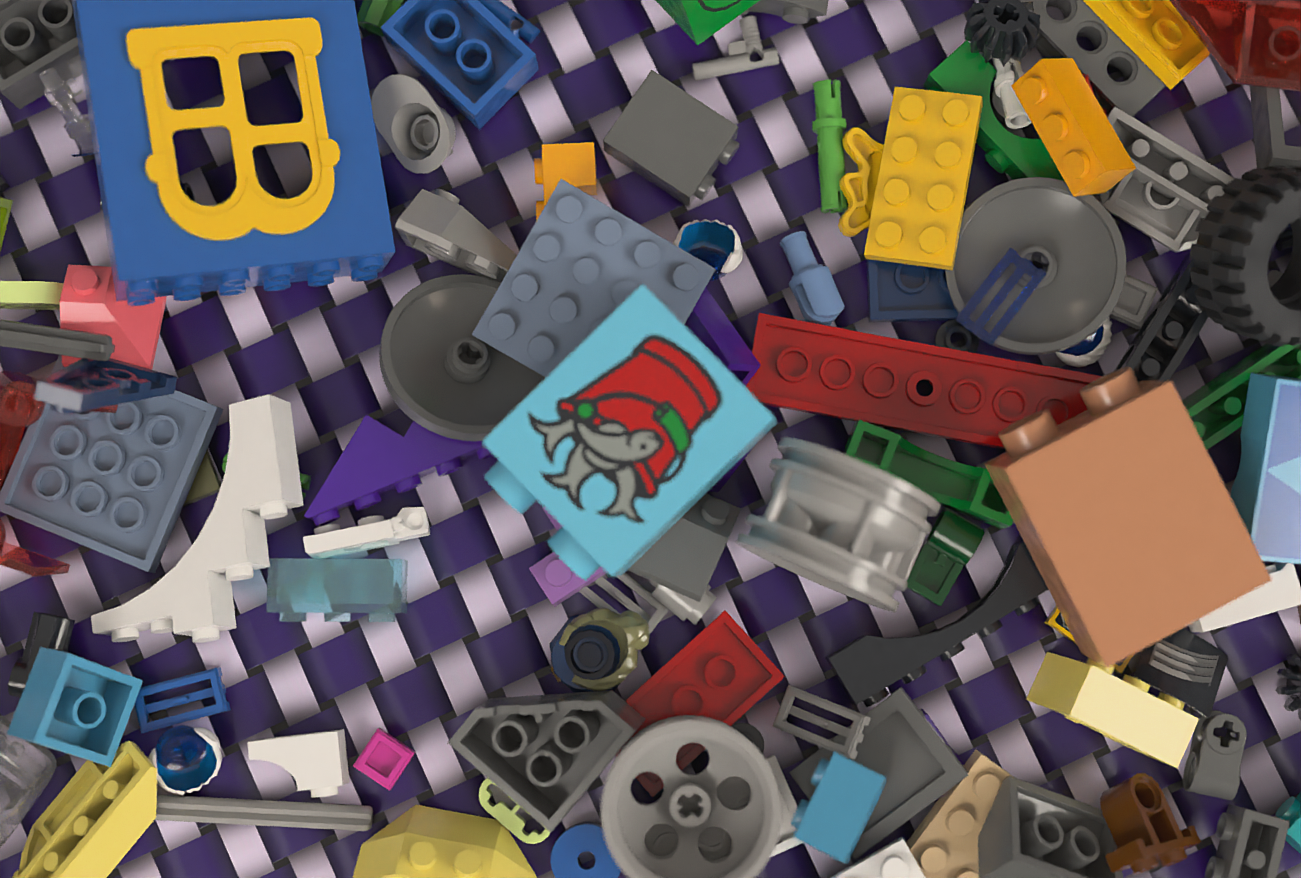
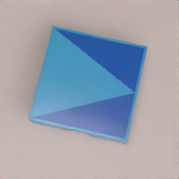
M1251 373L1240 435L1241 461L1232 486L1230 498L1262 561L1301 564V378Z

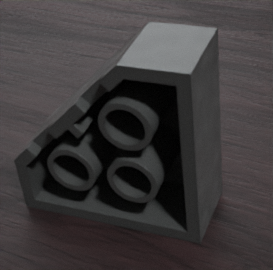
M612 690L490 698L474 709L449 740L448 744L549 832H552L646 719Z

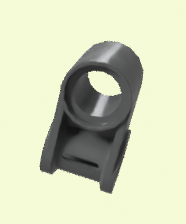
M1212 710L1210 718H1206L1202 714L1198 717L1199 720L1194 729L1190 754L1184 768L1183 786L1185 791L1233 800L1240 782V766L1246 741V728L1238 717L1218 710ZM1214 728H1227L1226 736H1213Z

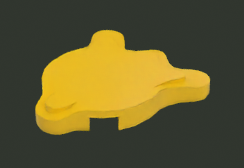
M858 127L851 128L842 138L843 148L858 166L857 172L846 173L839 180V186L847 199L848 207L840 217L838 227L840 232L847 237L856 236L864 229L869 228L884 144L876 142Z

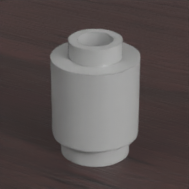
M650 581L656 587L651 595L682 621H685L687 618L694 625H696L717 598L709 591L710 585L707 586L701 601L697 602Z

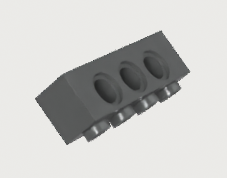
M1020 0L1021 2L1033 1V13L1040 15L1041 24L1037 33L1039 37L1035 46L1048 59L1073 58L1081 73L1089 75V81L1100 106L1105 108L1107 115L1115 106L1134 117L1166 86L1083 0ZM1056 7L1060 9L1064 15V20L1052 19L1048 15L1046 8ZM1076 38H1088L1093 43L1094 51L1081 49L1077 44ZM1114 67L1119 69L1124 76V82L1112 80L1107 74V68Z

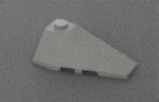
M422 189L398 218L395 225L404 243L409 247L476 276L502 282L517 255L463 206L459 205L460 199L441 189H436L434 194Z

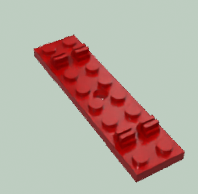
M759 313L751 352L761 366L745 388L763 405L855 422L860 419L876 426L1005 449L998 434L1006 427L1029 415L1048 409L1056 425H1059L1088 410L1079 391L1103 376ZM926 380L931 384L932 392L929 396H921L917 393L916 384L919 381Z

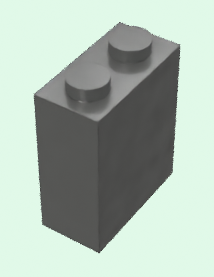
M653 70L650 71L603 139L604 152L688 207H690L696 197L701 201L706 197L716 181V178L711 176L720 162L724 165L730 162L740 143L735 141L738 133L737 125Z

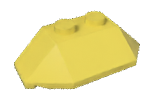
M131 741L122 743L117 749L111 767L89 760L82 765L32 825L21 854L19 870L14 872L13 878H107L156 818L157 769L135 743Z
M414 805L361 845L353 878H537L509 830L498 820L421 805Z

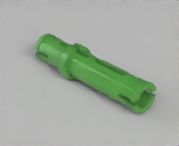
M821 80L813 83L816 120L812 122V131L817 133L821 191L820 209L822 213H828L829 210L830 213L845 212L848 207L847 199L839 186L840 178L846 174L842 138L843 131L847 129L846 119L842 118L841 82L839 80L832 81V84L831 80Z

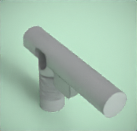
M748 16L739 20L744 40L728 44L729 57L692 64L695 81L779 64L776 47L762 49L755 16ZM753 53H757L762 60L751 62L750 56Z

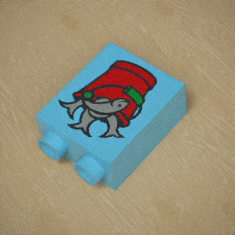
M642 283L482 441L499 459L484 474V477L494 490L520 514L525 513L537 500L551 513L562 527L547 542L561 560L580 578L586 581L600 566L611 577L622 576L745 456L777 422L775 417Z

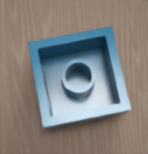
M40 647L7 734L111 767L143 680L69 653Z
M834 752L830 761L825 758L821 759L811 780V783L817 787L810 803L804 800L800 802L790 825L797 828L793 836L794 838L848 864L887 782L884 776Z

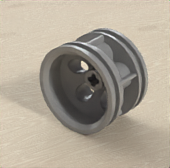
M788 437L781 438L777 448L783 453L782 459L773 458L769 465L776 472L771 482L772 499L763 518L747 515L745 523L752 528L748 535L740 533L736 543L749 552L810 581L877 608L896 612L899 602L892 598L895 590L905 591L907 587L906 581L925 536L930 533L932 528L925 521L926 517L937 516L941 507L940 504L912 485L854 458L806 441Z
M680 715L659 720L634 735L623 746L611 766L601 804V821L607 846L618 866L629 878H755L768 862L776 846L782 819L779 787L772 769L763 755L751 741L735 728L716 719L696 715ZM686 743H699L709 753L708 764L700 773L687 774L680 770L676 764V753ZM654 772L661 777L664 782V792L659 800L654 803L645 804L634 798L631 792V782L638 774ZM732 776L746 780L751 791L746 804L734 809L724 806L717 796L719 784L724 779ZM696 793L701 797L698 800V805L702 808L697 814L692 810L686 814L679 811L682 808V803L678 799L683 794L690 798ZM656 824H668L674 828L678 835V843L675 850L666 856L654 855L645 846V835ZM716 826L723 828L731 837V848L722 858H707L698 848L699 836L708 827Z

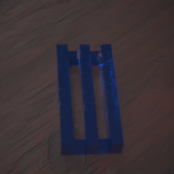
M1011 247L956 317V321L991 347L1047 275L1042 269L1033 266L1032 262L1019 256L1018 252ZM1013 263L1017 266L1016 270L977 321L973 322L969 319L1010 264ZM1027 273L1032 277L992 331L988 333L983 327L1023 275Z

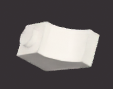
M344 729L256 739L247 742L249 760L269 761L283 767L296 780L297 790H311V797L338 794V786H343L350 782Z

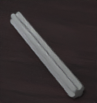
M157 795L155 820L367 831L372 827L373 809L370 806Z

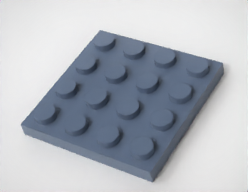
M560 179L472 335L547 378L642 283L684 325L716 269Z
M61 355L58 356L51 374L65 368L62 364ZM177 390L174 391V394L80 411L75 414L57 412L51 409L50 403L39 401L0 491V511L139 569L155 573L224 409Z

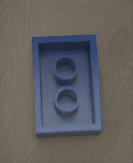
M407 0L380 27L387 43L479 130L539 70L536 54L479 0Z

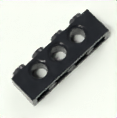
M1190 253L1185 256L1114 371L1130 367L1138 383L1141 381H1169L1209 318L1205 310L1206 308L1200 306L1195 294V290L1199 287L1192 284L1190 268L1194 267V259L1190 257Z

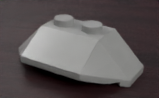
M1114 106L1107 118L1136 169L1106 193L1099 194L1100 203L1109 213L1175 253L1191 249V243L1196 244L1199 232L1195 231L1199 219H1205L1209 212L1206 207L1216 195L1222 196L1224 194L1222 188L1235 178Z

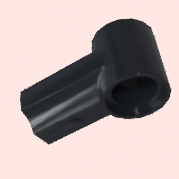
M34 612L23 657L18 658L10 674L8 683L9 695L21 698L40 647L67 653L75 620L53 614Z

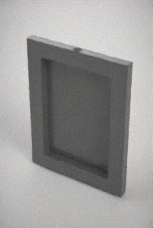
M902 687L865 714V716L871 719L869 725H865L862 734H864L862 743L858 742L855 751H858L855 760L850 759L884 776L887 782L852 854L854 859L860 857L969 775L968 771L952 752L951 747L943 741L926 719L923 711L918 709ZM839 734L831 741L844 746L847 737ZM823 747L789 772L810 801L817 788L811 783L815 770L822 758L830 761L834 753Z

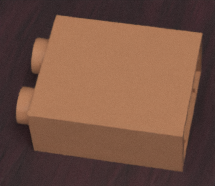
M1130 367L1111 372L1083 387L1079 393L1088 410L1059 425H1056L1049 410L1046 409L1029 415L1006 427L998 435L1007 452L984 464L1081 654L1106 668L1272 581L1172 382L1141 381L1138 383Z

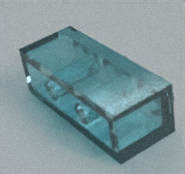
M269 559L267 612L280 613V622H307V613H324V622H351V613H368V622H395V613H407V560Z

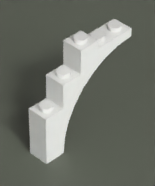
M269 394L229 404L230 444L225 475L214 508L198 538L177 565L150 589L121 606L92 615V631L94 634L109 635L112 638V642H126L139 639L140 631L151 629V633L154 634L174 632V634L192 636L193 642L200 643L220 639V632L236 628L231 581L254 577V570L270 567L264 519L281 518L288 515L287 509L303 506L290 402Z

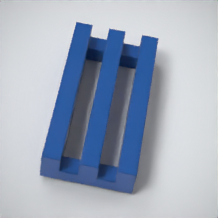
M221 667L141 687L134 704L141 733L231 710L229 701L227 702L225 693H227L225 684L222 683L221 676H223ZM208 679L211 680V688L145 705L144 696ZM215 697L216 705L149 722V713Z

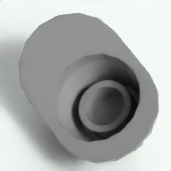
M405 74L390 75L381 80L375 88L371 100L373 118L378 131L405 169L421 174L430 173L439 168L446 157L453 153L455 125L452 117L445 109L436 104L427 89L417 79Z

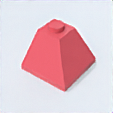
M68 264L59 301L60 328L109 335L112 338V344L115 345V351L110 356L111 359L152 370L167 297H155V302L148 305L129 306L127 300L116 301L111 267ZM61 355L64 367L83 359Z

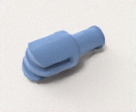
M805 231L792 233L780 242V246L783 248L794 273L789 282L790 289L806 322L830 326L845 307L832 278L831 271L828 266L817 263Z

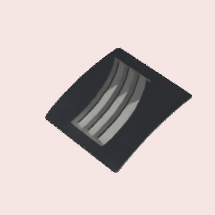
M1181 628L1143 648L1134 678L1177 698L1206 718H1210L1228 656L1206 640Z

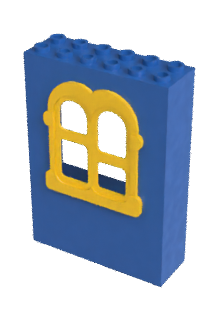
M72 0L116 301L127 300L129 306H143L154 303L155 297L173 295L175 301H189L200 298L201 292L219 290L220 296H234L245 293L246 287L263 286L265 291H279L290 288L291 282L308 281L309 286H324L334 283V278L351 276L352 281L361 282L373 280L378 277L377 273H382L395 253V246L354 0ZM288 51L293 55L303 119L298 123L253 126L248 122L238 58L245 53ZM203 56L216 58L220 67L225 99L224 104L214 108L171 109L166 101L161 68L163 61ZM222 126L227 128L231 137L237 176L236 189L232 197L223 204L201 206L191 201L181 189L172 135L176 130ZM302 142L309 149L312 167V181L308 189L300 196L291 199H280L268 194L259 185L255 174L252 155L253 148L258 145Z

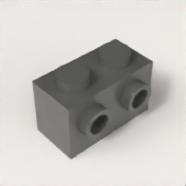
M1229 804L1227 813L1223 812L1218 820L1216 835L1220 841L1216 857L1212 856L1208 862L1205 878H1276L1290 821Z

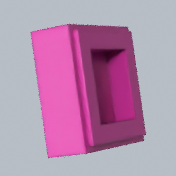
M378 728L353 767L390 791L416 752L383 729Z

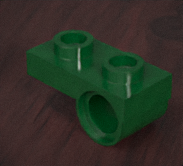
M943 508L918 552L907 578L906 588L933 604L942 606L962 568L970 561L984 536V529L950 509Z

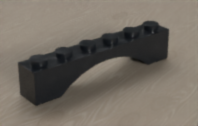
M1022 539L1010 547L1004 567L989 591L973 608L957 620L932 632L911 637L882 638L862 635L828 655L825 659L851 703L858 705L864 702L865 706L869 707L888 696L889 692L886 687L899 679L905 685L925 674L927 670L924 664L937 656L943 662L963 651L965 647L962 641L977 633L978 637L982 639L1001 628L1003 625L999 619L1010 612L1015 611L1016 615L1020 616L1040 604L1037 596L1049 589Z

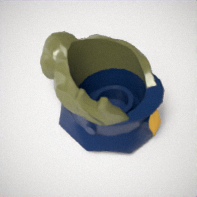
M597 608L586 614L570 616L549 643L552 662L550 669L557 682L561 681L574 693L615 691L621 682L637 667L638 650L648 645V623L636 612L627 610L618 614L608 608Z

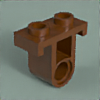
M1145 773L1133 775L1104 791L1100 797L1102 814L1118 848L1105 855L1112 873L1131 868L1133 875H1138L1158 867V861L1165 868L1186 860L1188 856L1185 850L1202 843L1194 826H1189L1180 831L1159 784Z

